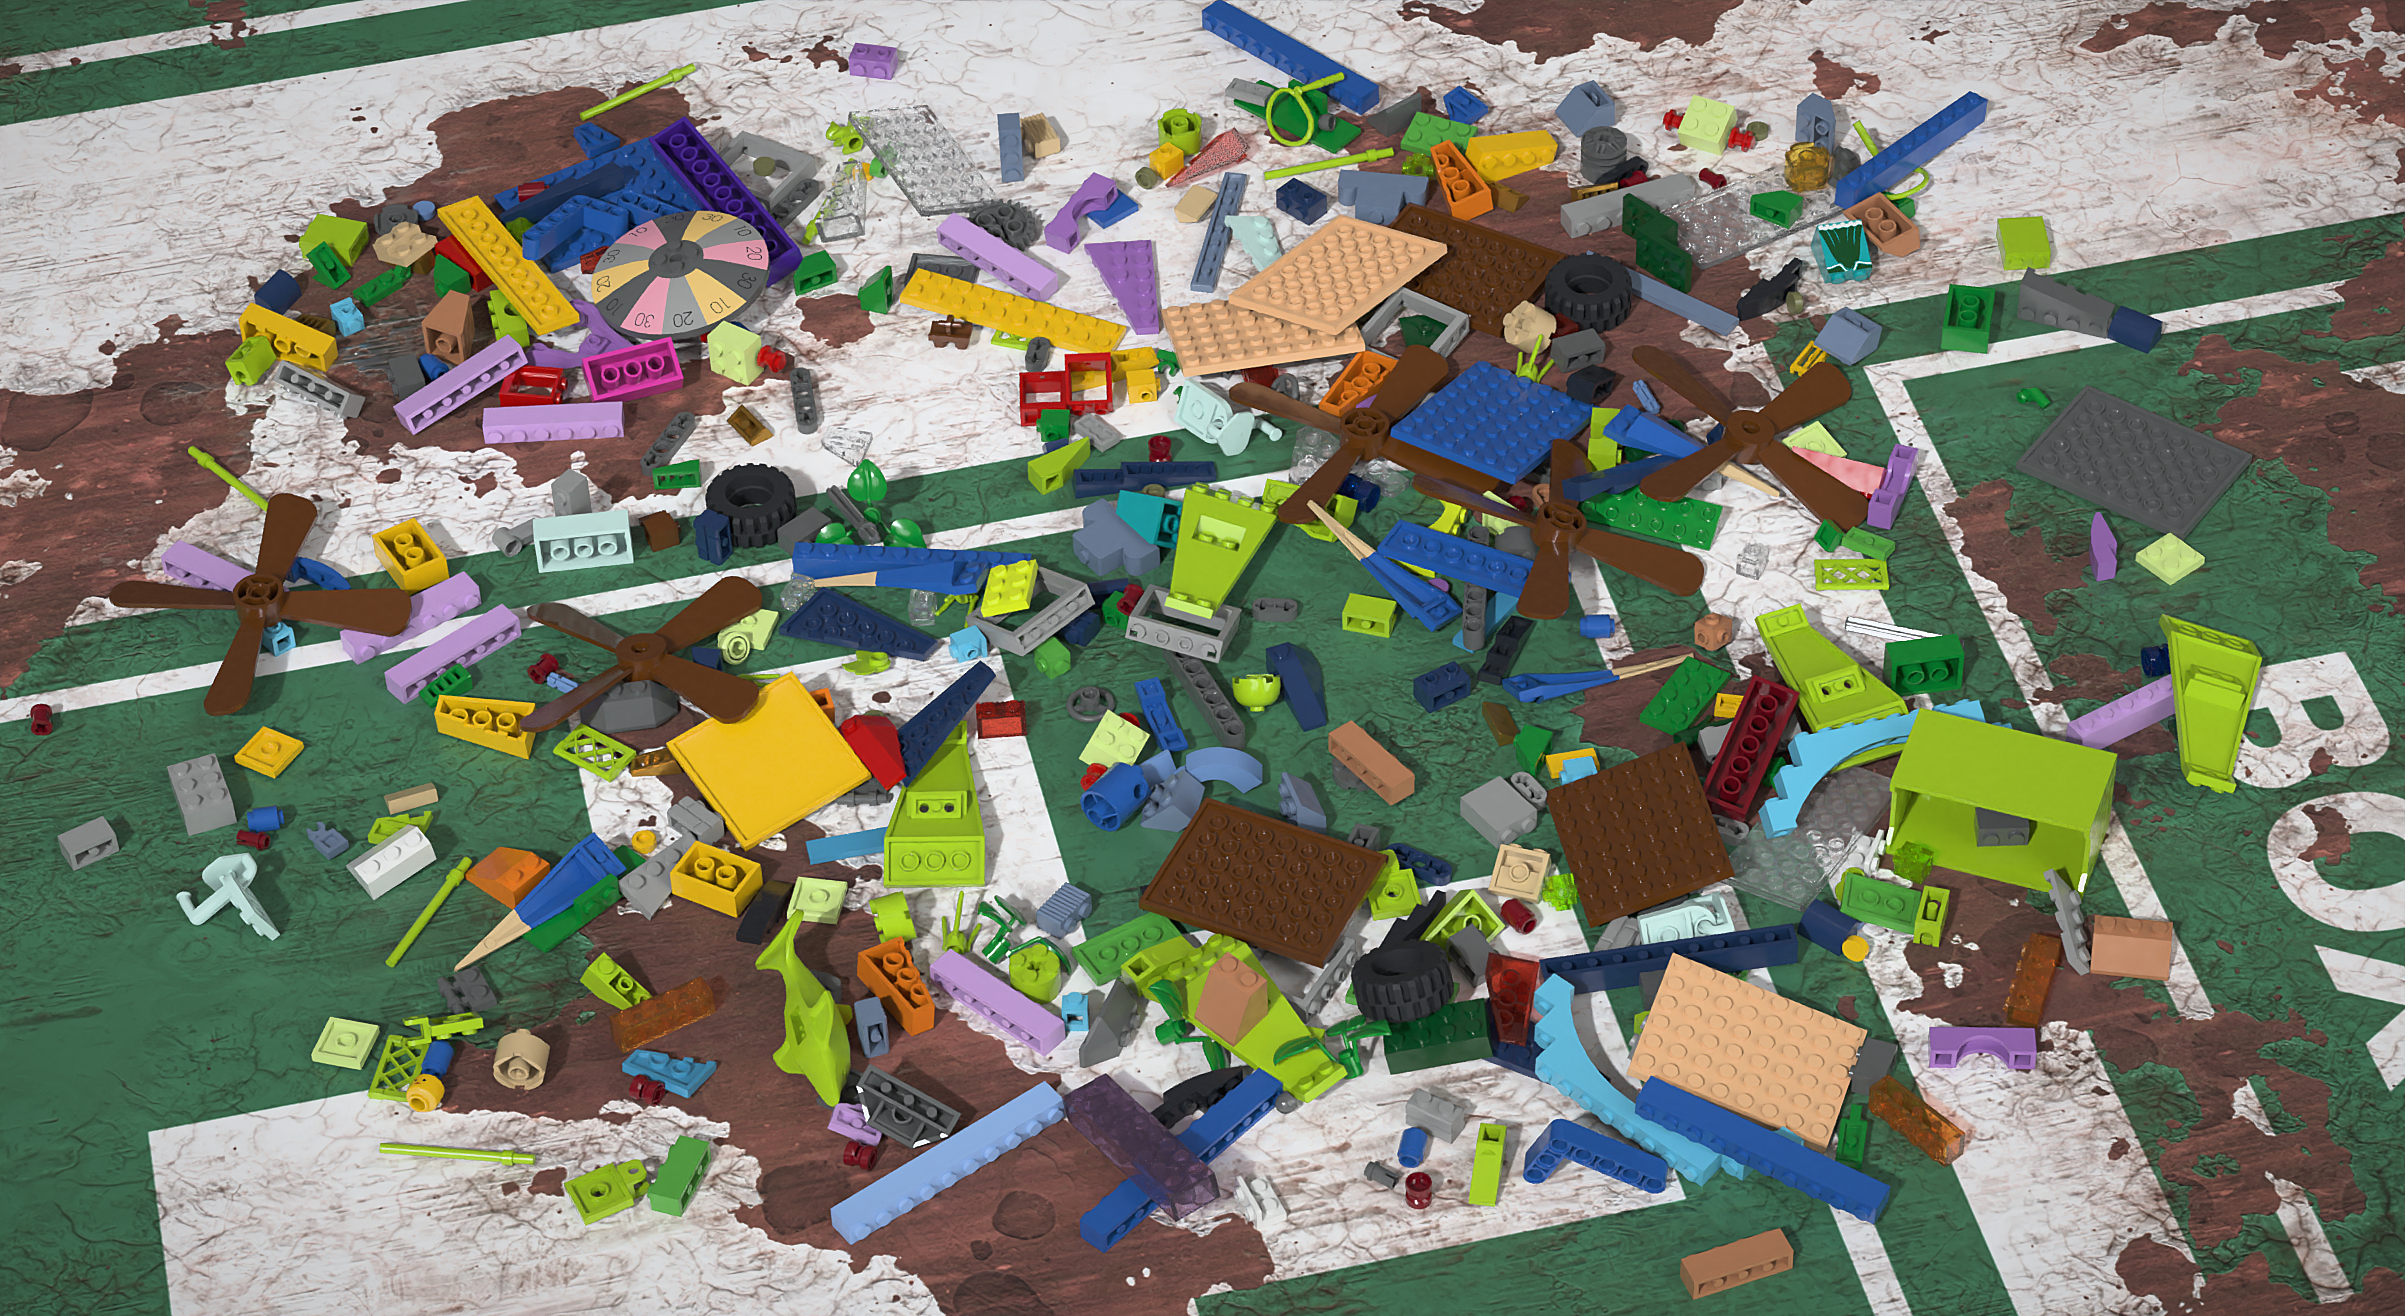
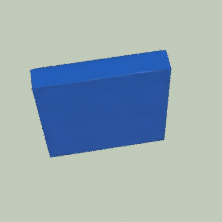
M1117 189L1118 197L1106 211L1097 210L1085 214L1103 229L1139 211L1138 204L1119 189Z

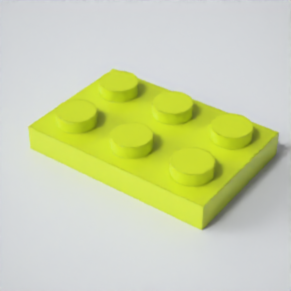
M1036 559L1030 561L1022 560L1005 566L998 565L990 569L981 606L983 617L1028 609L1030 607L1038 572Z

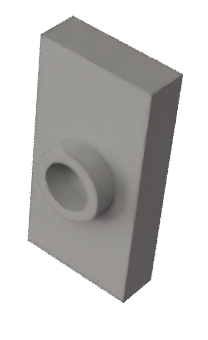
M1234 78L1225 89V96L1263 107H1265L1274 93V88Z
M1090 413L1072 423V430L1083 438L1088 436L1090 443L1101 452L1120 442V436Z

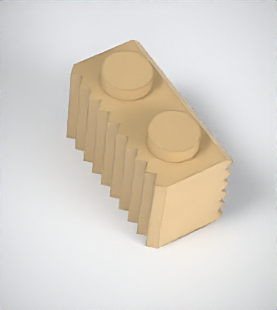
M1041 112L1040 114H1033L1023 119L1020 118L1021 140L1025 141L1027 152L1032 153L1035 159L1060 152V139L1044 113Z

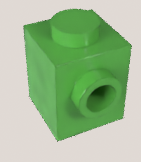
M1054 636L1046 639L1034 648V662L1041 673H1045L1051 680L1071 670L1070 652Z

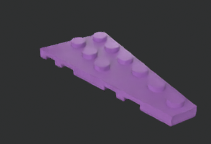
M1151 240L1084 244L1086 254L1091 257L1092 264L1099 270L1103 282L1112 296L1117 299L1119 308L1125 312L1126 319L1136 335L1159 334Z

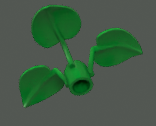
M864 459L848 478L847 489L855 500H867L868 506L862 515L868 522H872L874 525L880 524L884 531L888 533L884 538L883 545L887 547L927 548L921 529L914 521L907 518L897 519L892 523L891 529H889L884 520L881 519V509L877 505H873L871 500L879 501L884 498L887 492V482L878 466L869 459ZM831 523L820 531L815 543L854 545V541L849 536L857 529L853 527L846 533L845 527L841 523Z
M998 895L994 896L998 906H1001L1010 914L1011 920L1009 923L988 902L982 901L979 904L978 915L986 916L1001 926L995 937L982 950V953L992 963L997 965L1005 955L1010 958L1014 953L1034 943H1040L1061 959L1070 975L1072 970L1067 956L1046 937L1037 936L1010 950L1009 947L1012 943L1005 935L1007 932L1011 933L1013 931L1012 925L1016 920L1024 927L1027 925V921L1009 902Z
M1167 979L1159 980L1152 984L1148 989L1158 998L1163 1009L1170 1017L1163 1024L1155 1027L1158 1041L1162 1045H1167L1175 1041L1176 1045L1186 1042H1202L1204 1054L1212 1071L1230 1068L1227 1054L1218 1042H1212L1210 1037L1182 1038L1187 1032L1185 1024L1189 1021L1186 1019L1181 1020L1183 1016V1009L1181 1008L1183 999L1176 985Z
M1360 1014L1350 1019L1336 1022L1325 1031L1329 1037L1342 1033L1346 1049L1338 1053V1059L1316 1037L1310 1039L1309 1036H1303L1282 1044L1276 1050L1273 1062L1276 1066L1282 1059L1317 1045L1331 1061L1344 1066L1347 1072L1344 1078L1349 1080L1364 1073L1358 1055L1357 1040L1373 1036L1392 1035L1386 1019H1379L1364 1024L1366 1017ZM1356 1029V1031L1347 1035L1348 1031ZM1349 1041H1352L1353 1049L1350 1047Z

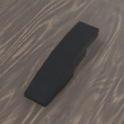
M1511 615L1496 634L1495 644L1487 652L1486 662L1479 669L1477 680L1498 686L1501 685L1502 679L1507 677L1518 659L1534 626V621Z
M769 880L757 894L745 914L736 933L737 941L761 945L765 935L771 933L774 923H779L793 891L794 884Z
M1436 890L1427 906L1417 903L1407 920L1397 917L1379 948L1383 944H1392L1399 940H1419L1446 905V892Z

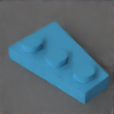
M636 1049L622 1063L623 1072L635 1077L638 1074L646 1075L651 1081L658 1080L664 1083L666 1090L689 1098L717 1070V1062L707 1060L706 1064L695 1063L694 1058L684 1057L683 1060L670 1059L664 1053Z

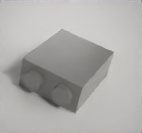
M1501 776L1460 797V815L1496 849H1499L1501 844H1509L1537 827V809Z

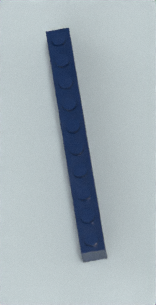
M1791 923L1539 959V982L1541 986L1555 973L1574 986V995L1639 986L1640 973L1665 970L1672 953L1723 973L1797 963L1798 940Z

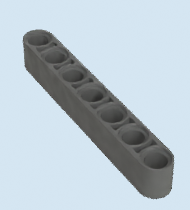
M1474 526L1469 529L1467 540L1490 547L1489 530L1484 526ZM1465 582L1463 645L1469 650H1479L1485 645L1488 588Z
M1162 648L1163 658L1221 745L1225 748L1243 751L1246 745L1245 726L1201 660L1197 657Z

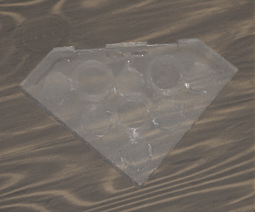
M1309 425L1297 430L1292 464L1289 470V482L1298 486L1306 482L1340 449L1339 440L1328 431Z

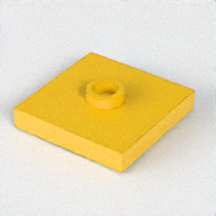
M263 726L234 758L236 763L275 779L304 749V744L302 741Z

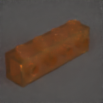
M2031 933L2029 942L2023 943L2021 957L2024 958L2023 961L2018 960L2015 975L2018 977L2017 979L2012 978L2009 993L2012 995L2011 997H2006L2003 1012H2007L2006 1023L2026 1028H2035V1030L2038 1029L2059 962L2062 939Z
M702 976L617 1012L609 1016L612 1038L622 1053H626L715 1013L713 992Z
M1887 1074L1869 1088L1868 1109L1875 1116H1879L1888 1123L1894 1131H1898L1906 1137L1912 1145L1919 1147L1928 1154L1933 1161H1937L1945 1168L1963 1155L1965 1132L1892 1076Z

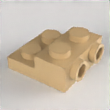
M401 222L394 226L390 233L378 238L373 247L379 260L408 267L435 247L434 245L438 241L436 236L422 233L419 225Z
M1501 844L1488 888L1489 894L1518 898L1522 901L1538 904L1543 884H1546L1551 866L1550 854L1541 849H1533V851L1523 849L1517 844Z

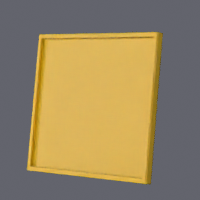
M792 671L759 689L760 697L757 705L742 720L732 724H723L711 717L666 743L669 751L713 810L722 816L725 826L745 852L871 779L869 770Z

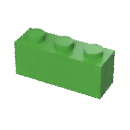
M679 1135L675 1145L672 1144L669 1148L666 1162L660 1165L658 1177L648 1188L647 1197L650 1199L651 1210L677 1217L682 1216L711 1161L709 1142Z

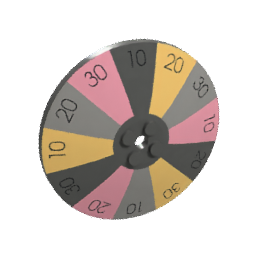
M686 211L662 216L632 229L606 250L596 265L592 276V297L596 308H598L605 322L625 335L651 341L671 337L672 340H680L699 336L713 331L723 320L731 322L756 301L769 278V252L760 233L749 223L735 216L713 211Z

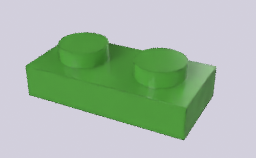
M1852 527L1842 538L1841 546L1871 556L1874 559L1885 561L1895 550L1896 542Z

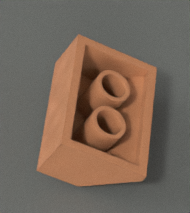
M1881 192L1843 211V215L1849 221L1861 219L1865 236L1882 252L1902 258L1920 248L1919 228Z
M2095 915L2090 973L2168 981L2173 922Z

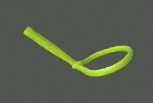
M1339 72L1302 87L1296 86L1294 89L1281 87L1276 90L1270 97L1266 108V122L1271 135L1280 143L1291 147H1299L1306 144L1314 131V119L1301 96L1302 93L1344 80V74ZM1283 92L1290 93L1296 97L1308 119V130L1302 140L1295 142L1286 140L1275 131L1272 125V105L1276 97Z
M1858 120L1852 125L1868 151L1874 157L1879 151L1861 121ZM1918 167L1912 172H1917L1924 176V180L1919 185L1902 193L1883 195L1890 201L1908 197L1927 185L1929 174L1923 168Z

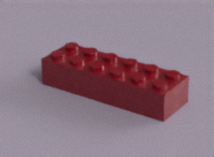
M1753 675L1703 785V791L1712 814L1745 823L1797 707L1800 692Z

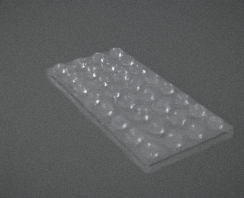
M928 105L849 111L848 120L921 217L950 215L953 212H975V206L983 208L982 202L990 205L992 199L995 203H999V197Z
M1802 155L1660 212L1678 223L1677 246L1690 254L1692 261L1701 270H1705L1843 214L1845 209L1834 204L1836 189L1828 185V179ZM1779 190L1803 197L1802 216L1790 229L1750 215L1751 196L1753 194Z
M1853 767L1831 775L1828 772L1815 784L1803 802L1795 820L1797 828L1790 835L1767 839L1760 818L1750 830L1748 836L1740 842L1729 856L1735 876L1719 882L1804 912L1848 859L1849 854L1856 849L1857 844L1864 835L1866 836L1891 806L1892 792L1889 790L1892 778L1860 767Z

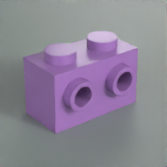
M855 42L848 58L850 75L892 80L898 66L897 48Z

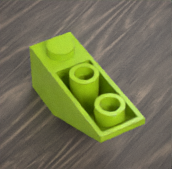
M1089 437L1082 438L1027 462L1028 480L1042 495L1063 487L1073 476L1074 469H1079L1090 457Z
M1180 935L1144 949L1120 966L1122 979L1128 988L1140 998L1143 995L1141 989L1148 984L1150 979L1163 974L1171 964L1181 961L1195 948Z
M605 952L587 968L580 979L598 998L643 1021L661 1004Z
M1480 1123L1469 1204L1492 1207L1496 1205L1507 1147V1126Z

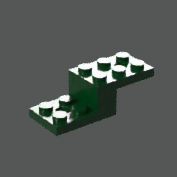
M1631 193L1623 196L1622 232L1636 240V265L1662 280L1673 289L1684 294L1691 291L1692 256L1677 247L1678 223Z

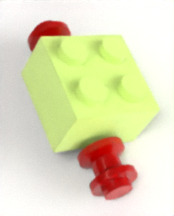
M1693 95L1686 113L1680 116L1677 115L1675 109H1671L1665 113L1663 118V125H1665L1666 130L1671 131L1673 127L1678 129L1677 133L1680 144L1722 156L1727 142L1728 147L1731 149L1736 145L1741 146L1742 152L1752 149L1755 144V137L1752 131L1748 130L1744 134L1740 133L1739 127H1734L1738 119L1735 106Z
M724 320L713 331L700 335L701 342L708 343L711 370L744 385H750L764 371V367L769 365L770 371L777 373L786 364L783 351L777 350L773 352V348L769 345L762 347L759 335Z
M1109 710L1106 711L1079 757L1080 760L1089 764L1087 774L1080 781L1084 791L1115 762H1123L1132 766L1150 734L1139 728L1140 722L1132 713L1122 712L1116 715Z

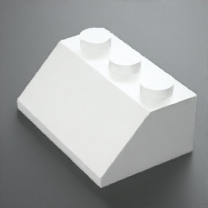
M408 824L346 866L371 898L375 900L436 860V856L431 843L419 828Z

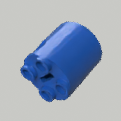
M1115 762L1081 795L1080 803L1086 817L1102 830L1116 831L1152 794L1143 777V770L1136 764L1131 766L1123 762Z

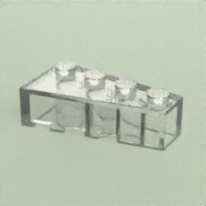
M858 159L842 162L837 166L831 181L832 188L827 191L826 203L821 206L820 218H817L815 221L822 243L865 235L867 178L861 160Z

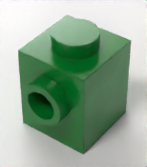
M1042 409L1041 419H1037L1036 431L1041 432V442H1051L1067 438L1069 442L1071 430L1070 410Z
M1114 591L1109 598L1104 600L1102 605L1104 623L1126 631L1129 616L1124 615L1117 608V602L1123 598L1124 594Z

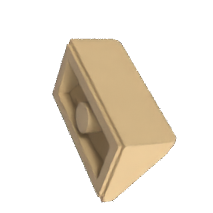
M1193 185L1174 208L1179 223L1198 222L1218 197L1217 193L1199 185Z
M431 782L385 795L384 799L391 815L437 802L438 796L436 788Z

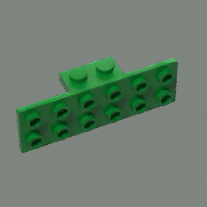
M1295 79L1288 82V88L1294 89L1296 86L1302 87L1306 85ZM1263 80L1256 82L1257 84L1274 88V92L1279 89ZM1316 89L1302 93L1301 96L1314 119V131L1308 142L1336 154L1361 134V128L1336 116V126L1332 132L1321 130L1318 127L1319 117L1322 114H1330L1328 113L1327 95ZM1283 92L1279 94L1274 100L1271 109L1272 124L1303 139L1308 130V119L1296 97L1290 93ZM1238 99L1233 100L1235 106L1266 120L1267 104L1263 107Z
M1635 485L1616 495L1605 492L1598 493L1582 502L1579 501L1577 509L1584 515L1587 521L1705 551H1710L1723 511V507L1720 505L1683 497L1674 502L1657 501L1642 494L1639 490V485Z
M621 845L612 853L627 868L623 875L617 878L611 873L574 899V906L523 934L522 937L543 953H547L621 899L624 895L619 891L618 881L647 860L626 845Z

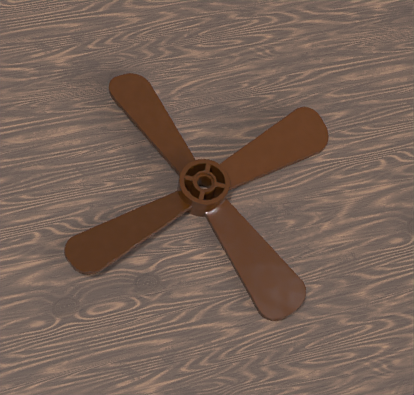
M1423 345L1407 347L1370 407L1349 410L1341 419L1258 383L1241 382L1232 386L1229 389V398L1238 404L1340 435V449L1278 508L1277 518L1281 522L1289 524H1306L1318 519L1319 517L1307 505L1309 500L1315 502L1325 511L1358 460L1368 461L1383 457L1417 475L1430 476L1483 496L1487 491L1494 494L1501 482L1500 479L1390 436L1391 432H1389V429L1447 378L1448 364L1445 359Z
M1642 345L1633 349L1632 359L1636 364L1725 426L1719 441L1644 477L1639 485V490L1642 494L1661 502L1678 501L1732 459L1747 465L1761 463L1821 523L1824 519H1830L1844 533H1847L1852 527L1857 528L1865 521L1868 515L1869 503L1863 495L1773 439L1775 435L1843 406L1848 402L1851 395V387L1848 380L1837 367L1828 362H1817L1759 412L1751 410L1732 412L1664 351L1649 345Z
M1557 438L1552 442L1549 501L1539 507L1536 516L1430 476H1413L1411 486L1424 495L1531 528L1530 537L1540 548L1516 605L1518 613L1525 617L1551 620L1560 618L1567 612L1569 607V555L1576 550L1678 596H1692L1701 586L1704 566L1695 555L1586 527L1587 521L1584 515L1576 509L1579 501L1564 498L1562 480L1591 473L1592 464L1583 451L1564 439Z
M279 493L270 498L255 574L241 579L235 585L233 593L135 580L119 583L109 593L110 603L121 608L236 610L241 625L204 700V710L210 716L231 714L247 704L251 696L264 630L267 627L276 625L283 619L386 637L399 635L409 625L412 613L411 599L404 590L399 588L284 591L283 584L318 520L317 508L307 498L290 493Z
M739 576L724 577L654 634L639 633L626 638L562 603L545 602L528 607L527 616L531 620L615 653L617 665L525 716L520 721V729L531 733L549 730L562 723L620 680L625 683L651 680L655 683L660 682L720 723L732 724L742 720L754 709L759 701V688L754 682L671 654L758 612L763 605L760 590L745 578Z

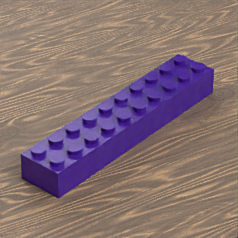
M686 116L648 139L657 159L702 211L720 212L735 216L749 223L760 233L766 243L770 257V273L766 283L767 288L798 269L803 260L799 247Z

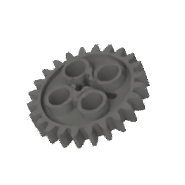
M992 199L990 205L982 202L983 208L975 206V212H969V218L967 219L971 223L984 228L994 237L1001 238L1004 243L1012 248L1015 247L1025 251L1024 245L1030 246V240L1035 239V217H1032L1031 211L1027 212V206L1020 208V202L1012 205L1011 199L1007 203H1003V199H1000L999 203H995Z

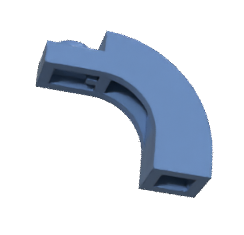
M1210 747L1191 752L1186 755V765L1174 771L1175 775L1185 770L1200 783L1207 780H1223L1235 786L1243 794L1262 783V764L1247 753L1225 747Z

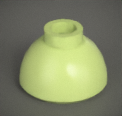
M733 631L725 634L720 639L718 649H721L722 658L727 663L738 665L747 658L750 651V642L743 632Z

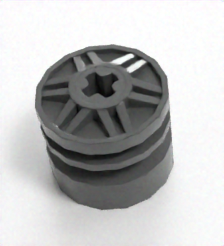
M1598 126L1585 131L1581 137L1580 172L1586 180L1595 183L1601 175L1626 162L1627 137L1619 129L1610 126Z

